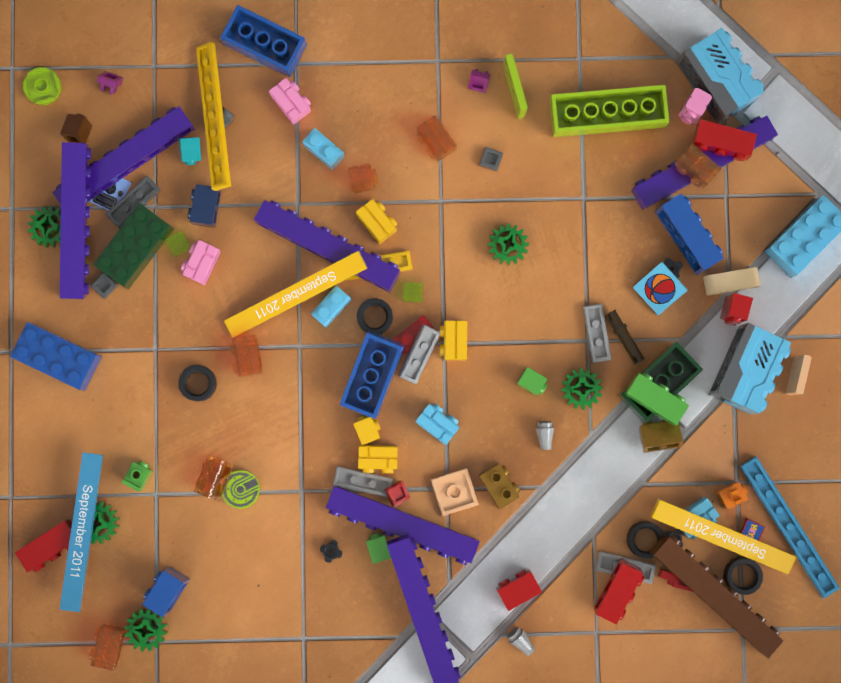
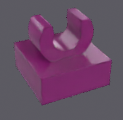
M478 69L472 70L468 89L486 93L490 79L488 71L483 73L479 72Z
M107 71L101 73L97 79V83L101 84L100 91H105L106 86L110 87V95H113L117 87L122 84L123 77Z

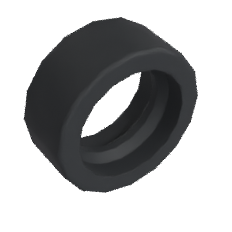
M368 299L358 308L357 322L364 332L372 331L377 334H383L392 325V309L382 299ZM370 306H380L386 313L385 323L378 328L369 327L364 321V312Z
M192 365L184 369L178 381L179 390L182 395L188 400L196 402L205 401L210 398L217 386L214 373L209 368L201 365ZM194 372L204 373L209 380L208 389L202 394H192L187 388V378Z
M640 521L629 529L627 545L634 555L643 559H651L654 556L649 551H642L636 547L634 542L635 535L639 530L648 528L656 534L658 542L664 533L658 525L649 521Z
M736 557L726 564L723 578L726 585L736 593L749 595L755 593L760 588L763 582V572L756 561L746 557ZM746 564L753 569L754 580L747 587H739L733 582L732 572L738 565Z

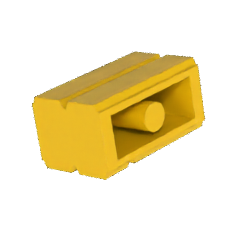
M372 199L357 210L355 214L380 245L397 231L395 226L398 224L392 216H386L384 213L386 209L380 201L375 202Z
M444 321V325H440V337H444V344H440V356H444L443 360L466 361L467 321Z
M359 445L358 469H363L362 473H374V469H382V473H393V469H397L398 446Z

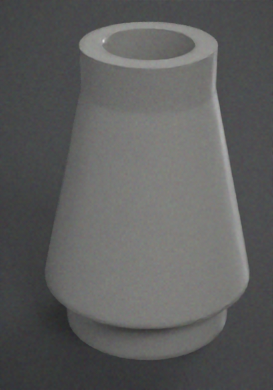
M552 421L537 422L535 429L540 449H552L554 432Z
M515 627L507 635L509 643L525 653L526 656L534 652L535 647L523 629Z

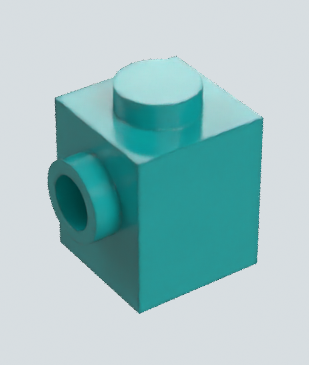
M178 138L180 161L185 162V165H197L196 161H201L200 138Z

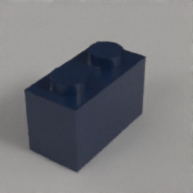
M196 184L195 189L191 191L193 203L192 208L188 210L189 222L193 225L215 228L221 190L214 191L211 189V186Z

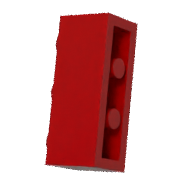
M701 119L696 125L691 146L696 147L699 151L706 152L709 150L715 152V155L724 157L728 155L732 156L734 160L745 161L752 156L757 134Z
M70 519L61 522L15 552L26 572L33 570L35 573L45 567V562L51 560V562L62 556V551L68 550L72 527Z
M620 558L594 607L595 614L617 625L618 621L622 620L626 614L625 608L627 604L633 601L636 587L640 586L644 580L642 569Z

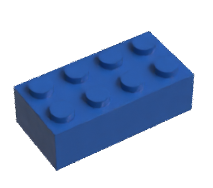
M239 5L236 6L220 36L223 45L289 78L307 46L304 37Z
M681 193L663 204L655 213L695 275H698L724 259L722 256L723 251L718 245L714 244L712 234L707 228L703 227L701 217L698 213L693 212L690 207L691 202Z
M29 322L26 323L10 355L11 358L82 391L86 390L102 356Z
M368 331L339 405L376 419L405 344Z

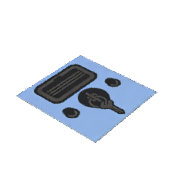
M121 179L89 202L109 211L127 194L132 182Z

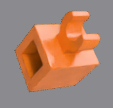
M737 481L714 491L723 509L726 510L748 500L746 495L748 491L745 485Z

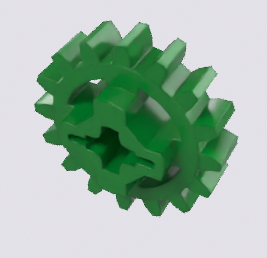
M42 206L41 212L37 209L35 210L36 216L30 215L33 221L27 222V224L32 228L27 231L33 234L31 239L37 240L36 244H43L46 248L49 247V244L52 247H56V242L60 243L61 225L56 222L57 218L55 216L58 217L61 223V210L59 208L55 210L53 206H50L48 210L45 206ZM50 224H51V225H52V228H48V230H47V229H46V226H50ZM37 229L41 230V236L39 235Z
M507 223L506 228L500 225V231L494 229L493 233L495 236H489V239L492 241L487 244L488 247H492L489 254L494 253L493 260L499 258V264H502L503 261H506L507 266L510 265L511 261L517 264V258L523 260L522 253L527 254L528 252L524 248L529 246V243L524 241L528 236H522L524 230L517 231V225L513 228H510L509 223ZM503 233H509L508 236H505V237H501V236H500V235L503 234ZM515 236L519 238L521 245L517 243ZM511 237V246L505 252V243H507V241H509ZM496 244L500 246L501 254L497 251ZM512 252L517 253L516 255H514V256H512V257H507V255H508L509 253H512Z
M579 368L578 373L572 370V376L567 374L565 377L568 380L562 381L565 388H562L561 391L566 393L562 398L569 399L567 405L574 403V409H577L579 405L581 410H585V405L592 408V402L598 403L596 397H602L599 390L603 389V387L598 386L601 379H595L596 373L590 375V369H587L585 373L582 368ZM577 377L576 384L570 386L571 381ZM586 377L592 381L593 385L586 381ZM581 384L583 387L590 388L586 391H583V394H581V391L574 390L577 387H580ZM590 392H594L593 396L586 401L587 395ZM570 393H574L579 401L575 400Z
M100 502L99 506L96 503L91 544H95L97 540L99 544L104 543V538L109 541L111 540L110 535L114 536L117 534L114 528L120 527V525L116 524L120 517L114 516L117 510L111 511V504L105 507V502ZM99 519L101 525L98 526V524L95 523V520ZM103 529H108L105 534L100 536Z
M143 608L139 610V614L137 612L132 613L134 619L129 617L127 621L130 625L124 626L129 631L124 634L125 637H130L127 643L133 642V649L140 646L141 652L146 647L148 651H152L153 646L158 648L160 646L159 642L165 641L162 635L168 633V631L164 630V627L168 624L162 623L165 617L159 618L158 614L152 613L150 609L145 612ZM144 617L141 624H135L139 618ZM145 626L150 630L147 634H145V630H142ZM150 636H157L154 641L148 642Z

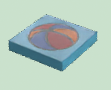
M663 262L658 264L633 286L658 316L688 290Z

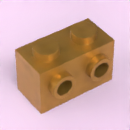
M665 420L659 423L650 421L643 423L639 427L643 453L682 447L683 438L679 423L673 426Z
M497 464L480 474L479 477L498 508L502 509L520 498L518 495L520 489L515 482L511 483L508 479L510 473L505 465L501 467L500 464Z

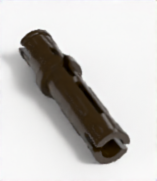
M616 309L606 314L605 317L614 329L613 333L617 334L634 365L644 360L645 357H643L626 329L628 326L626 323L623 324Z

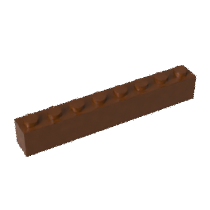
M664 534L649 552L754 648L769 659L783 642L779 637L780 632L772 625L768 627L765 624L766 619L759 613L754 614L750 611L752 607L746 601L742 600L740 602L736 598L738 594L730 587L726 589L722 585L724 581L716 574L712 576L708 572L709 568L703 562H696L694 560L695 555L687 548L683 550L679 546L681 542L673 535L668 537Z

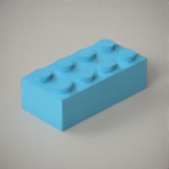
M825 195L820 196L764 252L790 278L797 276L841 232V211Z

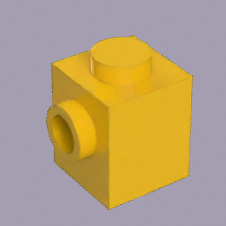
M366 415L356 418L357 422L354 423V427L362 445L380 438L378 430L381 428L377 419L373 420V418Z

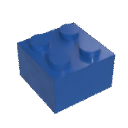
M172 567L159 571L153 580L156 582L151 589L149 588L143 596L145 601L142 605L164 617L170 613L190 578Z

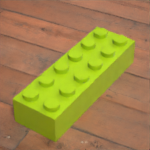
M666 85L552 94L549 99L553 137L665 128L669 123Z

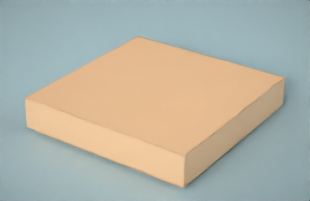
M801 355L793 357L785 394L792 396L804 393L811 356Z
M467 468L430 479L442 516L479 505Z

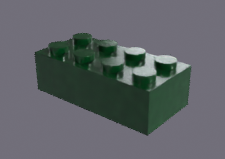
M139 203L93 265L129 290L174 228Z
M676 341L671 343L640 374L646 373L653 378L652 382L657 385L659 383L665 385L670 389L668 392L675 396L703 368ZM628 384L617 396L643 423H648L656 414L624 394L629 386Z

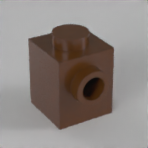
M67 114L60 134L68 143H86L92 125L87 120V117L82 114Z

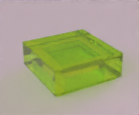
M182 231L165 240L174 257L191 248Z
M404 282L403 302L422 303L423 283Z

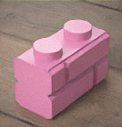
M285 78L269 90V94L294 125L311 112L309 107L311 103L305 95L300 96L297 92L299 88L293 80L289 82Z
M695 88L686 99L678 114L681 121L688 125L695 124L703 115L712 96L699 88Z
M198 240L197 243L192 244L189 251L191 256L188 261H184L181 270L183 271V276L205 286L221 251Z

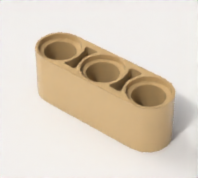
M758 267L703 277L706 296L761 286Z

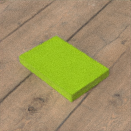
M512 54L505 55L503 69L517 119H522L525 117L528 106Z

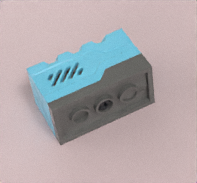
M720 28L685 50L676 62L693 89L699 88L712 96L706 109L717 124L753 103L764 92L762 82L759 79L755 80L751 75L753 73L752 67L748 63H743L740 49L738 47L733 48L730 43L732 38L723 28Z
M750 323L739 326L708 395L748 414H760L767 406L768 401L765 400L767 393L771 394L775 388V383H773L775 375L779 376L783 370L781 362L791 352V348H789L791 342Z

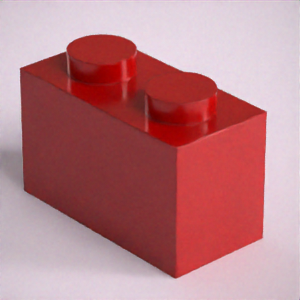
M738 293L726 296L720 319L725 320L724 323L733 326L747 321L753 298Z
M523 569L515 574L516 577L509 581L507 578L498 583L499 587L496 590L508 611L542 593L530 570L526 571Z

